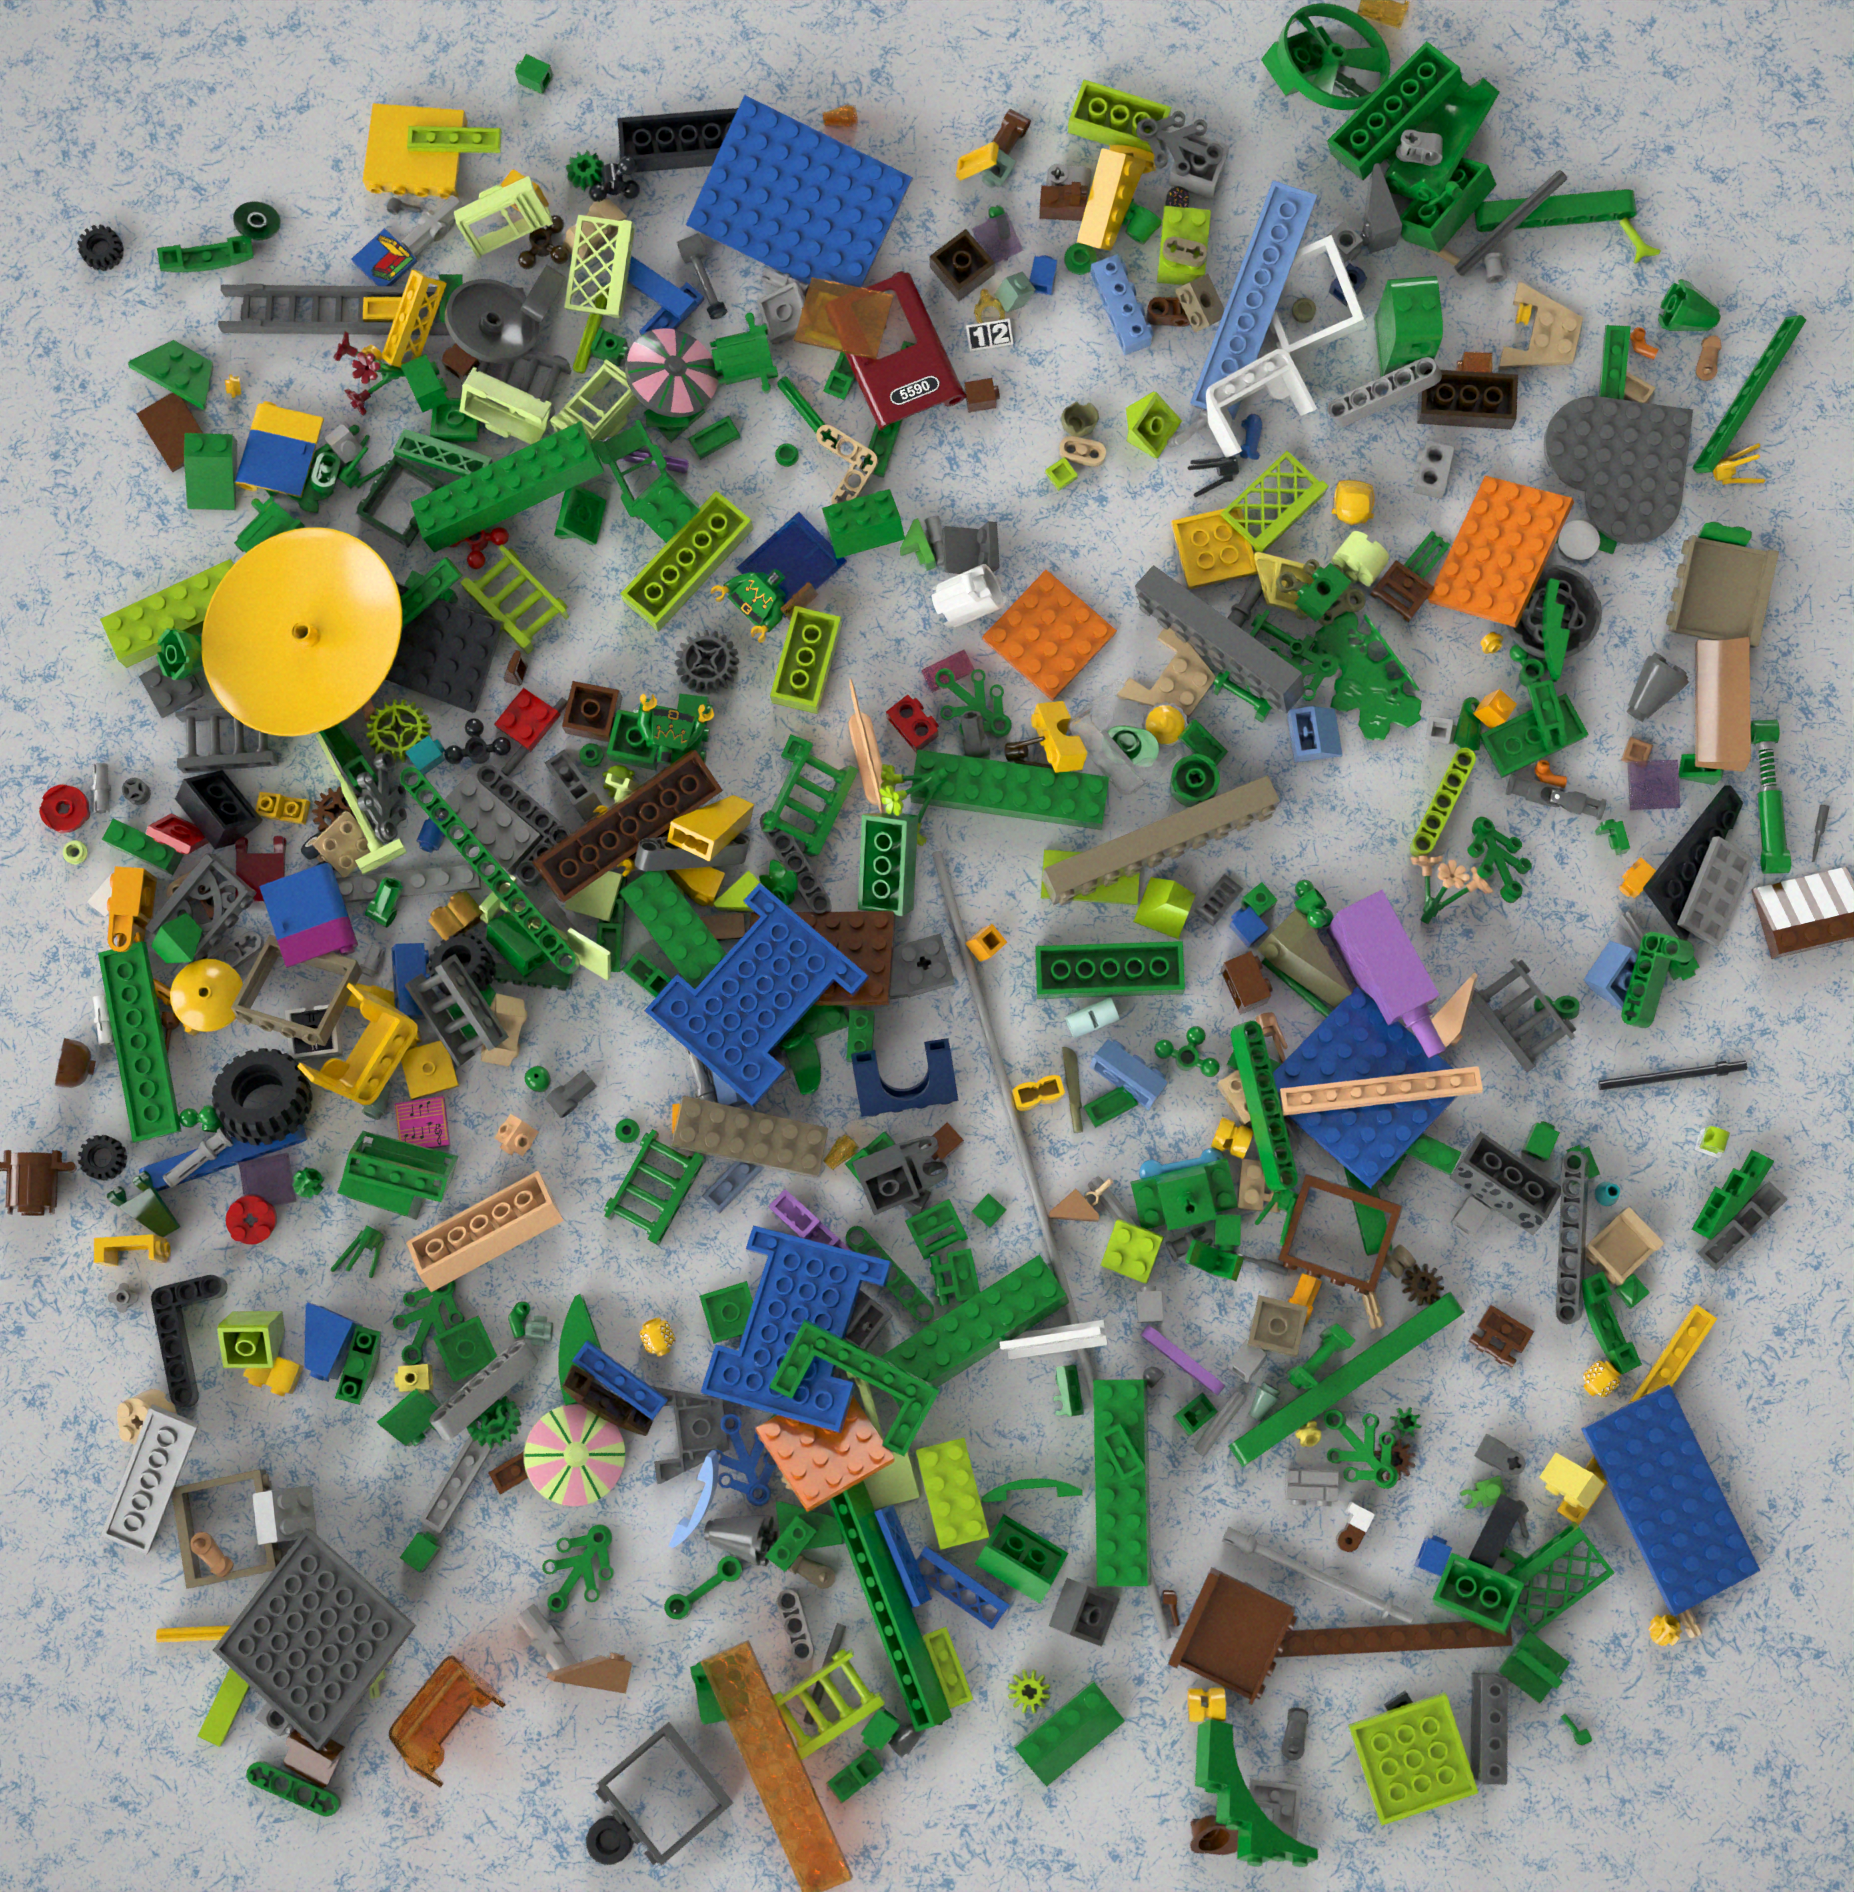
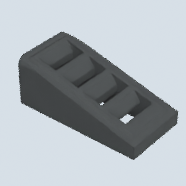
M1224 874L1196 907L1194 912L1214 927L1243 891V888ZM1223 883H1226L1233 890H1235V892L1231 894L1229 891L1222 887ZM1219 890L1229 899L1227 901L1224 900L1216 892ZM1213 897L1223 905L1222 908L1213 903L1211 898ZM1206 904H1208L1215 911H1217V914L1214 915L1212 912L1206 909Z

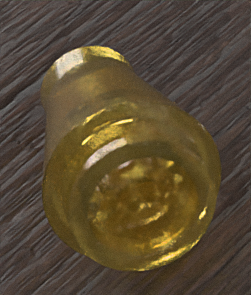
M844 1134L842 1137L839 1136L823 1161L829 1168L834 1170L837 1166L857 1154L856 1150L859 1146L847 1134Z

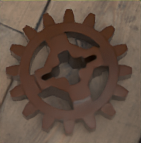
M338 786L337 792L328 788V795L320 793L321 802L314 801L318 809H313L312 813L318 817L314 818L313 822L320 824L317 829L321 833L329 827L324 818L331 819L332 824L338 818L334 814L339 813L340 809L343 812L348 811L356 819L352 809L346 807L347 802L345 801L346 798L341 786Z

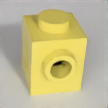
M421 1364L398 1367V1372L394 1375L395 1387L399 1388V1392L403 1393L412 1392L416 1388L434 1390L432 1365Z

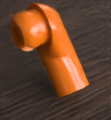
M1635 328L1630 334V341L1634 351L1654 360L1659 349L1646 344V331L1643 328Z
M1538 761L1535 766V774L1541 782L1561 788L1566 787L1567 776L1554 775L1550 770V763L1548 761Z

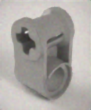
M1406 130L1402 133V143L1396 149V156L1401 161L1421 163L1429 166L1437 165L1442 161V137L1439 134L1417 132L1414 130Z
M1054 164L1048 169L1046 185L1055 186L1057 184V186H1065V184L1072 185V182H1081V185L1088 186L1087 195L1089 194L1090 168Z

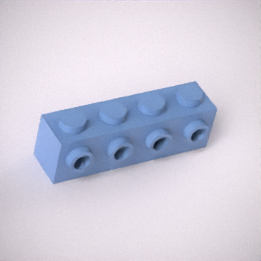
M1118 255L1091 264V277L1124 356L1151 346V339L1154 336L1153 329L1150 323L1146 324L1144 320L1145 311L1141 302L1137 303L1136 289L1133 282L1129 283L1126 277L1128 271L1124 261L1120 262Z

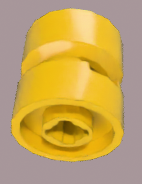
M1222 1117L1211 1147L1221 1151L1228 1149L1231 1155L1243 1159L1254 1134L1253 1129L1244 1125L1236 1127L1234 1121Z
M1188 1688L1189 1722H1204L1205 1718L1221 1722L1226 1721L1224 1688H1209L1207 1692L1203 1688ZM1207 1702V1708L1201 1707V1703Z

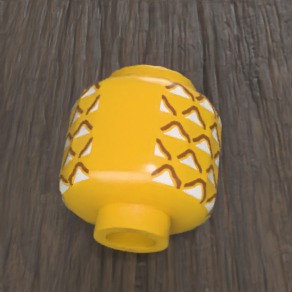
M657 1317L642 1324L643 1328L640 1330L639 1336L646 1352L649 1354L656 1353L657 1356L669 1353L671 1351L670 1347L676 1341L670 1323Z
M1598 1360L1583 1373V1379L1586 1382L1583 1387L1591 1396L1594 1397L1597 1394L1605 1398L1620 1385L1619 1376L1621 1374L1608 1360L1605 1362Z

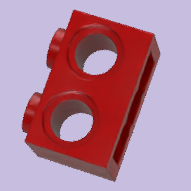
M907 694L886 711V718L917 754L918 749L922 750L939 736L937 729L939 725L931 715L927 717L922 711L924 707L917 698L912 699ZM904 709H909L913 712L909 718L902 717L900 713ZM919 727H925L928 733L924 736H919L915 731Z

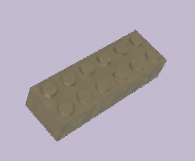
M683 1096L680 1100L670 1147L816 1178L819 1176L828 1128Z

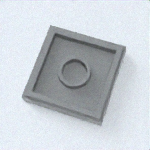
M798 281L756 300L764 324H767L768 337L772 344H776L814 325Z

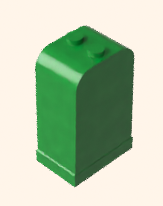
M1437 276L1388 279L1379 307L1374 315L1380 378L1421 358L1430 357L1435 359L1443 337V319Z

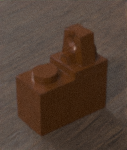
M1072 182V185L1065 184V186L1041 185L1039 219L1082 221L1087 205L1088 186L1081 185V182Z

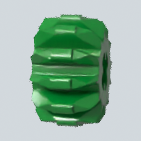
M586 150L585 154L581 155L577 151V158L570 157V164L566 165L568 181L572 182L575 189L581 186L582 191L585 192L587 187H592L595 183L602 184L601 170L605 165L602 160H599V156L596 153L590 155V152Z

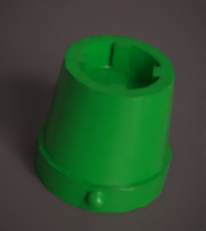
M1137 206L1125 233L1134 241L1144 245L1155 230L1160 227L1162 220L1150 210Z

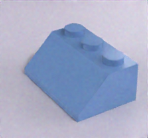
M1108 1039L1093 1056L1089 1067L1116 1087L1120 1088L1123 1085L1138 1103L1149 1110L1167 1086L1166 1076L1156 1069L1152 1071L1146 1067V1062L1139 1056L1128 1054L1125 1051L1126 1048L1118 1041L1114 1040L1112 1042Z

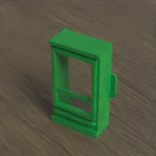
M638 419L635 421L637 425L606 441L602 439L596 440L594 445L601 461L604 464H609L623 491L621 500L629 516L640 520L641 518L632 510V502L635 498L623 476L646 464H651L653 460H655L662 474L666 470L667 463L659 447L653 445L643 423ZM648 446L652 457L645 458V461L623 472L620 471L616 461Z

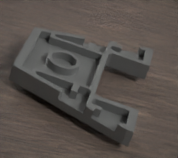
M651 1386L668 1398L663 1407L674 1406L680 1451L679 1458L654 1461L657 1484H662L704 1463L706 1456L713 1449H718L722 1452L729 1450L728 1434L720 1427L721 1418L725 1415L722 1399Z

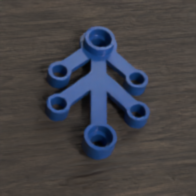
M726 1414L721 1418L720 1427L725 1433L729 1434L739 1461L724 1455L718 1449L713 1450L720 1454L719 1464L745 1474L749 1484L733 1479V1476L727 1472H723L718 1476V1484L723 1488L730 1487L745 1493L748 1502L754 1506H763L770 1500L771 1490L768 1483L777 1464L776 1462L768 1464L767 1459L771 1455L769 1452L766 1453L763 1458L765 1466L758 1479L755 1468L765 1445L762 1441H759L758 1434L755 1432V1443L750 1455H748L739 1433L742 1425L740 1418L735 1414ZM728 1419H733L734 1421L732 1428L726 1427ZM724 1476H729L730 1478L727 1485H723L721 1482ZM756 1489L762 1490V1495L759 1498L754 1497Z

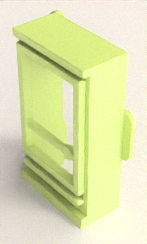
M530 176L504 188L501 185L491 187L479 194V200L454 211L456 224L478 259L481 258V255L536 229L553 224L550 210L548 207H544L538 198ZM515 203L524 218L513 223L507 209L504 208ZM501 210V215L505 216L509 225L477 239L469 225Z
M606 359L602 367L565 407L550 419V422L555 432H558L581 421L591 435L593 443L599 439L604 441L608 436L614 437L628 422L626 416L640 401L632 393L625 373ZM613 377L627 387L628 390L604 414L603 410H598L588 401ZM585 405L596 412L598 417H602L595 426L577 414Z
M473 367L462 385L463 390L459 412L486 423L485 427L488 430L505 438L512 435L529 444L540 441L547 429L552 403L547 400L544 403L539 398L535 399L534 396L485 373L477 372V368Z

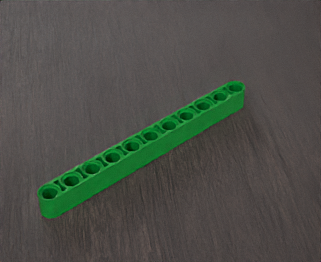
M405 768L400 774V782L556 967L566 974L576 972L580 961L574 951L417 768ZM417 775L418 781L416 784L408 785L409 778ZM428 793H433L432 801L424 803V796ZM448 811V818L444 821H439L440 813ZM464 829V835L460 839H454L456 830ZM473 847H479V854L475 857H469V851ZM489 865H494V872L491 875H485V868ZM510 883V890L504 894L500 893L501 885ZM520 901H525V909L521 912H516V904ZM540 919V928L531 930L530 925L532 921ZM555 937L557 939L555 947L546 948V941L549 938ZM565 956H572V963L568 967H563L561 965L562 959Z
M1451 1291L1321 1380L1315 1387L1310 1388L1228 1445L1229 1449L1242 1467L1246 1466L1457 1319L1465 1311Z

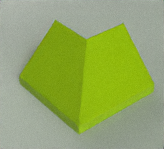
M1153 391L1126 407L1128 423L1126 441L1153 458L1158 459L1166 447L1168 439L1173 436L1182 420L1161 396Z
M1150 877L1133 922L1178 940L1196 894L1176 881Z

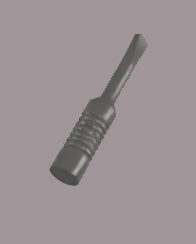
M1820 805L1815 826L1816 838L1812 862H1815L1821 835L1825 832L1830 808L1827 805Z
M1235 1251L1230 1252L1231 1254L1243 1257L1245 1261L1257 1264L1262 1269L1284 1276L1288 1273L1289 1268L1282 1266V1264L1263 1258L1258 1260Z

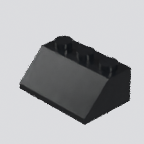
M223 770L183 779L175 798L214 849L235 845L237 840L246 836L261 824L263 820Z

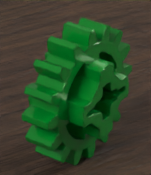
M504 1396L501 1400H496L467 1426V1430L472 1440H478L481 1447L486 1442L489 1448H493L494 1443H498L502 1447L503 1440L506 1439L508 1442H511L510 1435H518L519 1432L516 1426H521L522 1424L519 1418L521 1414L515 1402H509L508 1397ZM506 1412L510 1415L509 1421L506 1418ZM478 1421L481 1423V1431L478 1428Z

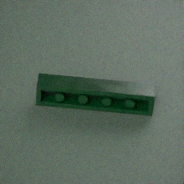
M496 963L495 966L496 974L494 979L498 980L497 982L501 984L513 982V985L518 986L528 984V987L536 988L539 985L544 989L555 987L560 991L571 989L573 974H566L558 970L536 968L522 976L512 965Z

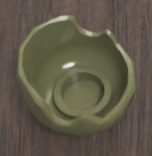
M1075 402L1066 407L1061 415L1063 429L1075 437H1084L1091 434L1099 420L1098 410L1091 403L1080 405L1078 402Z

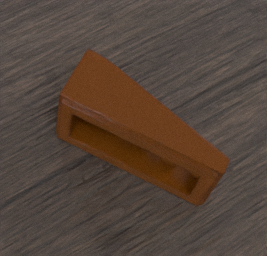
M515 650L504 675L505 682L517 686L522 685L528 668V664L521 651Z

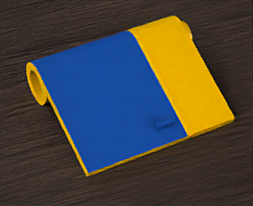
M269 401L257 404L235 479V485L248 491H257L258 488L302 498L324 418L277 407L276 404Z

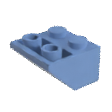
M1310 706L1289 710L1287 721L1294 763L1343 756L1335 709Z

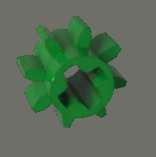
M305 1167L303 1171L298 1170L293 1176L295 1182L292 1184V1187L301 1197L311 1199L313 1195L318 1196L323 1190L321 1184L324 1179H322L321 1173L314 1168Z
M1408 1407L1406 1413H1403L1401 1408H1397L1399 1415L1390 1417L1395 1424L1391 1430H1399L1400 1438L1404 1437L1405 1432L1414 1437L1413 1430L1422 1427L1417 1424L1416 1420L1420 1417V1414H1411L1412 1407ZM1408 1416L1411 1426H1407L1404 1429L1400 1419Z

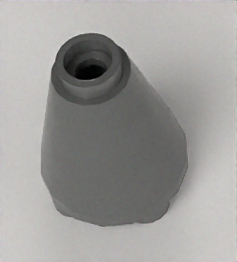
M1656 652L1652 656L1649 655L1645 660L1626 712L1641 722L1645 718L1648 719L1689 683L1687 673L1676 665L1673 668L1668 666L1666 659Z
M769 1515L719 1518L713 1521L709 1520L706 1523L704 1539L709 1541L710 1544L753 1565L766 1567L769 1559L765 1555L777 1541L778 1532L773 1530L774 1517Z

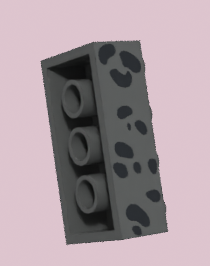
M1481 1131L1467 1147L1449 1177L1531 1235H1534L1545 1223L1561 1195L1560 1185Z

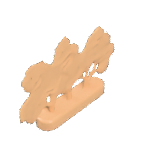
M850 678L851 697L856 713L850 717L848 727L865 797L871 804L878 805L880 813H885L884 805L881 801L883 796L879 792L880 785L884 782L881 779V772H883L882 760L871 718L866 713L860 712L857 694L854 690L855 686Z

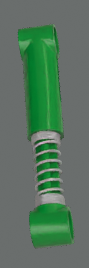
M1777 719L1751 720V744L1756 746V752H1758L1756 757L1759 758L1757 763L1760 765L1758 767L1760 771L1758 776L1761 778L1759 780L1761 786L1759 787L1760 792L1757 793L1762 843L1760 866L1763 874L1789 873L1791 870V854L1787 849L1783 796L1782 791L1777 786L1779 784L1776 782L1778 776L1775 774L1777 772V769H1775L1777 763H1774V759H1776V756H1774V752H1776L1775 743H1778L1780 736Z

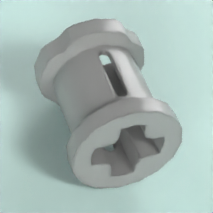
M1491 253L1482 258L1483 264L1486 265L1487 276L1485 279L1487 283H1498L1507 278L1506 272L1503 271L1502 260L1504 257L1502 253Z

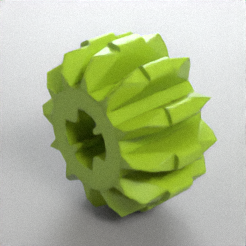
M1023 1669L1022 1675L1024 1679L1021 1680L1018 1675L1014 1674L1013 1678L1018 1682V1685L1008 1684V1688L1016 1690V1692L1008 1694V1698L1018 1697L1013 1703V1707L1017 1708L1022 1702V1713H1026L1028 1705H1031L1032 1713H1036V1703L1041 1708L1045 1707L1044 1702L1040 1700L1041 1697L1050 1699L1048 1693L1042 1692V1690H1048L1050 1684L1040 1685L1046 1677L1042 1674L1036 1680L1037 1671L1035 1669L1032 1670L1031 1677H1027V1671ZM1030 1684L1031 1688H1036V1693L1033 1692L1034 1697L1028 1698L1027 1694H1022V1689L1025 1690L1024 1686Z

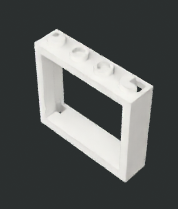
M1332 235L1299 249L1292 266L1328 251L1353 317L1293 344H1289L1278 312L1275 310L1270 329L1273 334L1277 333L1280 340L1276 342L1278 349L1287 351L1292 359L1368 326Z

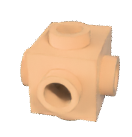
M510 1113L506 1121L499 1127L494 1139L502 1143L499 1148L511 1156L516 1152L523 1157L532 1146V1142L539 1132Z

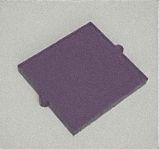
M1007 212L994 219L988 218L987 222L972 228L977 242L995 264L1002 260L1008 261L1009 257L1024 251Z

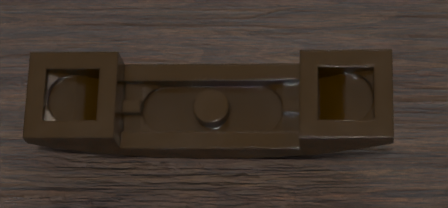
M574 1364L571 1365L562 1388L576 1402L618 1427L643 1436L648 1435L653 1423L652 1419L627 1401L593 1382L594 1376Z

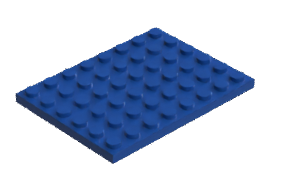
M744 95L687 220L686 226L783 274H790L791 278L809 284L808 286L841 298L862 289L913 177Z

